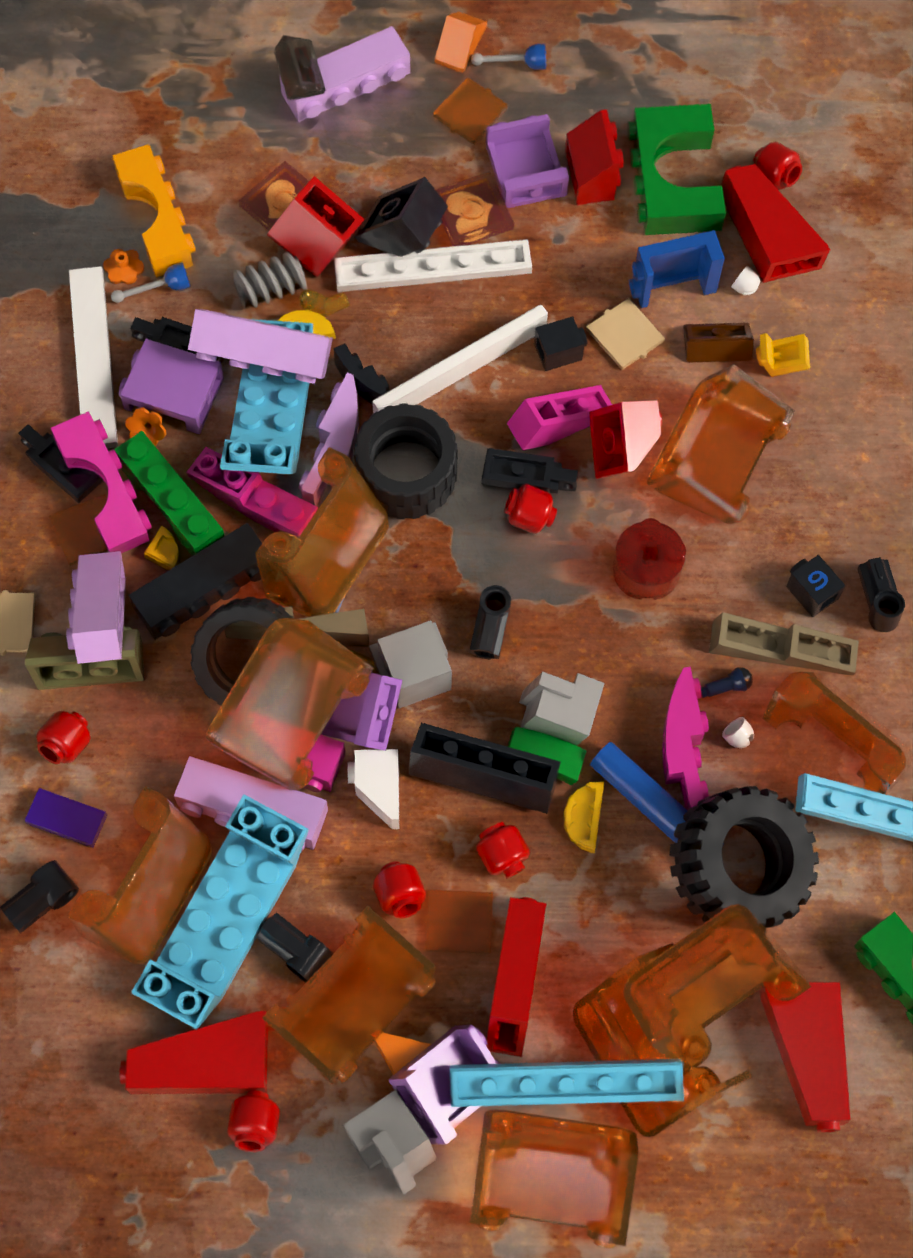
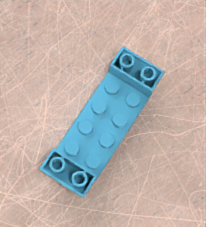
M255 320L313 333V323ZM250 364L249 369H242L230 440L225 439L220 468L221 470L263 473H296L309 383L296 380V373L283 371L282 376L263 373V366Z
M243 794L225 826L230 831L160 956L156 962L151 959L149 960L131 992L195 1029L201 1026L223 999L261 927L267 920L292 875L309 831L308 828Z

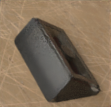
M283 35L274 48V54L287 99L298 100L324 94L326 89L311 39Z

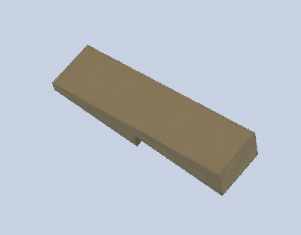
M292 606L284 607L285 611L294 618ZM364 609L295 619L299 630L301 629L303 643L369 647V634ZM239 621L224 629L226 638L277 641L271 631L252 621Z
M722 612L712 624L709 653L852 676L856 672L859 641L795 624L790 628H784Z

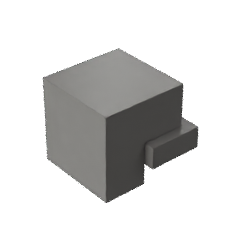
M428 621L378 639V643L369 646L378 673L403 680L397 702L398 709L451 690L452 670L447 660L448 652L435 622Z
M542 672L522 692L519 703L527 707L521 728L548 734L577 746L590 735L604 683L579 673L576 674L574 683Z
M396 1090L343 1125L353 1146L370 1170L383 1162L403 1194L417 1186L413 1176L437 1160L429 1138Z

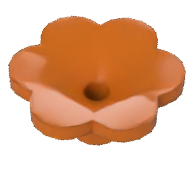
M115 249L111 252L110 258L103 262V269L108 273L109 281L114 284L121 282L128 285L133 284L137 280V275L142 274L145 269L144 263L139 260L138 252L133 249L127 251Z
M139 407L125 421L127 429L130 430V438L143 431L156 447L158 442L166 436V429L162 425V417L157 412H149L146 408Z

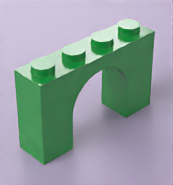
M711 104L634 109L633 121H628L627 135L628 141H634V148H631L630 154L631 167L637 168L638 176H634L635 195H640L641 203L637 205L638 223H644L645 235L722 231L726 216L722 186H676L662 178L655 167V163L662 156L671 152L711 149L715 131Z

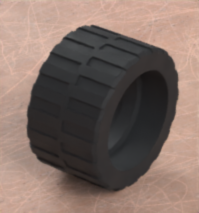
M399 403L400 405H390L384 407L379 412L376 411L360 427L361 430L356 435L354 448L356 482L362 497L369 502L373 509H377L388 517L416 519L435 512L438 507H442L447 502V498L452 494L457 480L458 448L455 442L456 436L453 430L450 429L449 423L444 418H441L437 412L418 404ZM412 442L432 451L438 459V465L430 474L421 479L402 482L381 474L374 466V460L380 452L393 444Z
M255 597L237 598L216 609L197 630L190 654H192L191 668L194 671L195 680L198 686L200 685L204 690V694L215 700L218 705L240 712L242 710H249L250 712L257 711L263 707L267 708L273 705L276 700L281 699L301 671L302 660L305 654V645H303L302 641L303 635L293 616H290L282 606L272 603L271 600ZM239 621L256 622L266 627L276 637L281 648L282 657L277 673L270 680L256 686L244 685L232 680L223 672L216 658L215 647L221 632L229 625Z

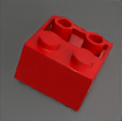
M607 109L598 111L566 134L565 155L576 205L615 200L616 187L621 186L619 169H622L624 166L623 154L621 149H616L614 141H617V128L614 121L610 122Z
M313 176L267 233V236L286 252L290 253L294 259L296 255L300 264L317 278L357 233L365 219L319 179Z

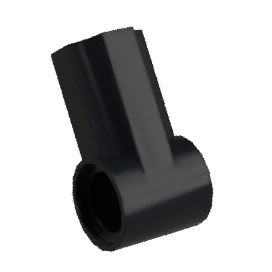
M881 557L869 559L858 566V574L870 610L868 615L869 623L877 631L890 632L899 624L905 608V600L897 591L888 560H884ZM879 608H888L894 614H885Z
M492 585L481 593L469 650L470 654L478 658L491 660L499 659L511 607V596L502 586ZM491 600H498L504 607L499 611H492L486 606V603Z
M56 860L40 867L32 875L31 883L0 906L2 912L20 934L51 909L56 910L69 903L79 891L77 885Z
M277 912L272 917H269L256 936L259 942L286 962L285 965L290 971L309 985L313 983L334 957L332 951L312 935L307 937Z

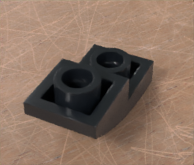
M346 343L333 348L335 366L343 378H345L347 372L354 376L356 391L363 399L373 405L374 399L390 391L384 375H377L373 365L363 368L357 353L351 354Z

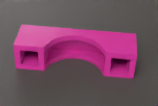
M88 411L51 427L53 438L67 467L84 468L93 471L108 486L107 502L103 510L94 519L108 552L121 551L122 554L148 542L147 530L152 528L143 509L137 512L132 501L137 498V495L129 479L125 481L121 479L118 470L123 468L116 451L114 449L108 451L103 440L107 439L108 436L100 419L93 421Z

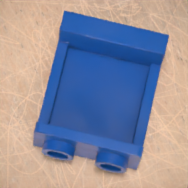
M715 230L638 247L636 261L632 262L633 279H629V287L632 297L638 298L641 308L648 307L651 289L695 279L699 280L704 295L717 292L725 257Z

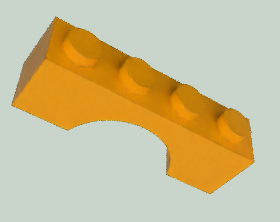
M149 144L112 155L116 173L126 199L146 202L158 212L153 225L142 234L146 253L155 277L164 276L170 266L183 262L185 269L192 267L191 253L196 252L190 233L184 234L181 228L186 224L180 207L174 208L171 202L175 200L170 181L164 182L161 175L165 174V169L160 155L154 156Z

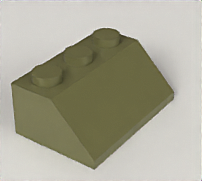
M123 626L122 659L78 664L75 649H68L66 635L54 632L45 633L41 637L30 639L25 666L38 690L144 681L143 643L138 629Z

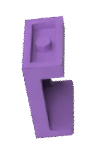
M547 114L541 116L532 115L512 122H499L486 128V148L505 209L567 196L569 176L566 167L561 168L550 135V119Z
M145 339L141 350L137 349L133 355L131 362L132 370L129 377H124L119 387L118 394L121 397L124 410L131 412L134 405L143 407L147 410L185 421L187 431L200 434L224 379L221 362L196 358V354Z
M315 659L308 674V684L303 705L299 712L298 727L349 741L356 745L386 751L403 680Z
M473 1025L454 1026L388 1079L429 1138L431 1144L449 1143L457 1136L454 1128L480 1107H451L450 1065L500 1064L493 1058L486 1047L487 1041L482 1032Z

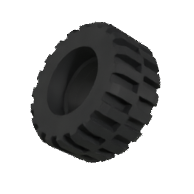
M745 786L706 797L698 801L697 806L690 808L683 815V820L686 822L677 824L673 835L678 838V842L670 845L669 855L675 857V865L670 866L671 876H677L680 886H677L676 890L680 898L687 897L690 901L687 904V908L694 915L703 913L702 921L711 927L719 926L722 931L747 932L775 927L783 924L784 920L792 919L800 911L799 905L807 904L812 895L808 887L816 885L818 873L813 872L814 865L819 864V853L814 852L812 843L816 842L813 831H807L805 824L808 821L804 815L793 811L794 804L786 797L777 800L778 794L775 791L767 788L759 790L757 786ZM734 825L749 831L759 842L765 856L764 878L754 894H748L739 889L730 880L723 865V842L728 831Z

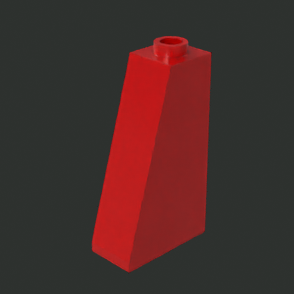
M756 164L734 166L726 170L720 184L723 188L725 206L762 282L765 283L822 269L830 252L828 244Z
M510 897L486 1040V1047L489 1052L522 1057L547 905V903L538 902L533 898Z
M840 982L764 983L759 990L760 999L805 1125L817 1126V1132L840 1131V1126H844L851 1120Z
M257 1011L128 1049L127 1060H121L120 1084H125V1089L130 1094H247V1092L253 1090L267 1093L268 1014L266 1011Z

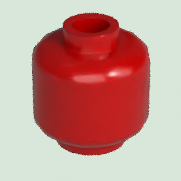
M779 142L767 144L754 155L753 163L756 164L778 190L793 186L802 173L799 154Z
M523 484L518 489L513 488L504 507V514L508 515L510 525L529 533L537 534L544 526L551 527L557 514V508L552 507L553 497L551 493L530 484Z
M67 711L53 713L37 732L36 739L39 753L53 764L73 762L90 742L91 736L87 728V720L81 714L74 711L71 713Z
M504 821L487 828L478 835L480 841L476 845V852L490 875L496 876L504 873L506 879L525 869L523 862L529 857L530 849L515 825H505Z
M397 861L390 862L381 868L373 881V889L381 909L385 914L395 916L396 918L403 919L415 915L419 912L426 899L425 887L418 871L413 865Z
M257 1090L249 1091L245 1096H240L233 1101L230 1109L227 1134L235 1142L234 1144L237 1148L248 1152H259L264 1150L265 1146L274 1142L277 1136L280 1109L277 1103L269 1099L267 1093Z

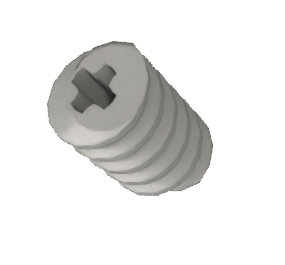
M288 252L283 253L282 263L277 257H271L270 268L264 261H259L258 272L251 265L246 266L245 276L238 269L233 271L234 284L244 309L245 301H249L254 308H257L259 296L267 304L270 303L271 292H274L279 299H282V288L285 287L293 295L295 294L296 283L304 291L307 290V283L301 264L296 255L294 259Z

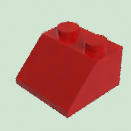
M658 400L619 402L589 412L595 479L635 471L661 436L662 415L659 411Z

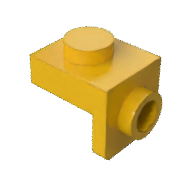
M767 333L760 334V346L756 347L757 360L760 366L765 367L771 377L810 369L809 343L805 334L772 340Z

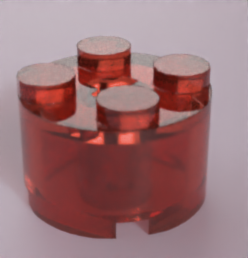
M647 518L628 527L618 539L613 559L614 578L619 588L628 596L640 600L642 598L657 600L669 595L679 582L685 562L686 547L681 537L671 527L653 518Z

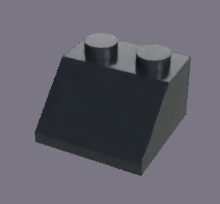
M423 177L379 196L355 238L360 243L400 257L413 252L416 254L420 253L429 246L430 238L434 230L441 225V218L448 205L427 178Z

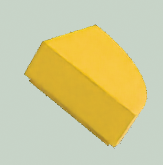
M161 526L145 550L144 556L146 559L167 570L179 564V549L171 532Z

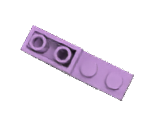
M348 372L342 383L337 382L330 397L332 402L328 410H322L317 419L316 428L319 431L320 444L314 454L313 460L315 463L311 471L306 470L299 483L302 499L315 506L319 503L329 481L343 485L354 456L355 438L358 434L359 422L354 376Z

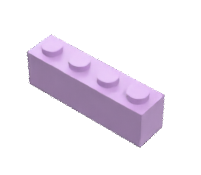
M393 26L311 61L319 87L318 93L290 98L283 74L280 75L281 93L298 122L307 118H314L325 110L334 106L344 105L350 99L364 93H371L382 85L391 81L401 80L405 75L410 74V53Z
M195 309L188 350L196 351V358L216 362L217 356L230 359L229 365L249 369L250 364L263 366V373L282 376L283 371L296 373V380L315 383L316 378L322 379L325 377L333 337L205 309Z
M121 551L79 555L78 569L72 570L74 588L70 589L72 608L68 609L70 628L66 630L68 649H75L78 664L122 659L126 578Z
M189 756L174 794L177 805L181 807L180 810L183 813L198 818L201 817V814L215 818L214 821L217 824L225 827L243 794L308 828L309 831L302 851L304 847L314 850L328 812L327 800Z

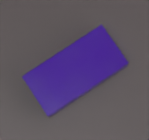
M39 788L24 821L27 825L94 848L107 818L106 811Z

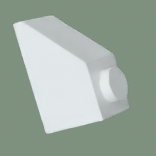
M380 749L355 750V762H348V784L355 783L356 796L391 829H399L398 749H386V751Z

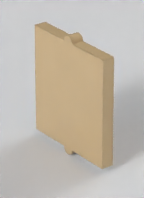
M630 298L611 310L606 309L604 315L586 326V330L621 370L639 358L645 359L648 352L665 341L662 334Z
M3 590L0 593L1 656L6 655V652H27L30 639L33 638L34 593H9L8 590Z

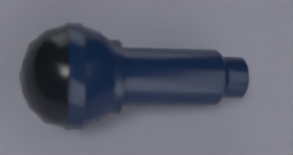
M737 667L727 677L707 683L704 687H701L702 698L712 697L730 690L744 692L753 683L752 674L746 668Z

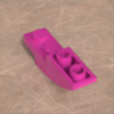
M208 447L204 448L186 472L192 480L215 497L277 534L282 530L302 540L321 514L317 506L264 481L259 472L221 470L222 454Z
M684 667L676 682L666 714L662 741L665 785L680 783L684 807L687 810L697 806L698 801L709 797L706 781H700L697 769L702 766L700 750L698 746L693 747L701 745L705 732L709 730L706 712L699 709L698 699H701V686L699 679L693 678L691 667Z

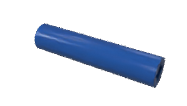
M609 742L594 757L590 766L673 842L677 843L678 838L674 837L673 833L677 824L686 822L683 820V815L688 810L613 742Z

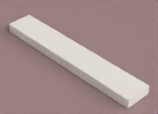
M528 239L425 249L420 253L416 254L413 252L402 257L391 253L334 258L337 292L532 273Z
M101 266L69 270L80 415L89 411L93 421L100 419L108 436L107 439L103 440L106 448L118 447L103 269Z
M542 305L536 306L374 399L373 413L379 412L384 407L390 405H400L399 403L419 404L535 336V327L547 324V311Z

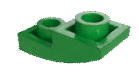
M521 727L513 728L507 745L510 748L560 761L558 779L569 785H573L578 781L587 751L554 736Z

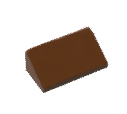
M749 323L685 324L683 326L685 355L689 363L752 360L754 338Z

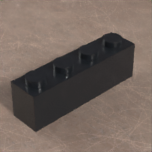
M246 523L128 596L133 609L154 640L161 636L167 637L175 633L180 628V625L190 618L203 616L208 612L211 605L221 599L228 600L235 596L240 588L250 581L257 582L263 579L269 573V570L273 568L271 556L250 525Z
M421 722L410 752L409 775L547 814L557 784L561 762Z

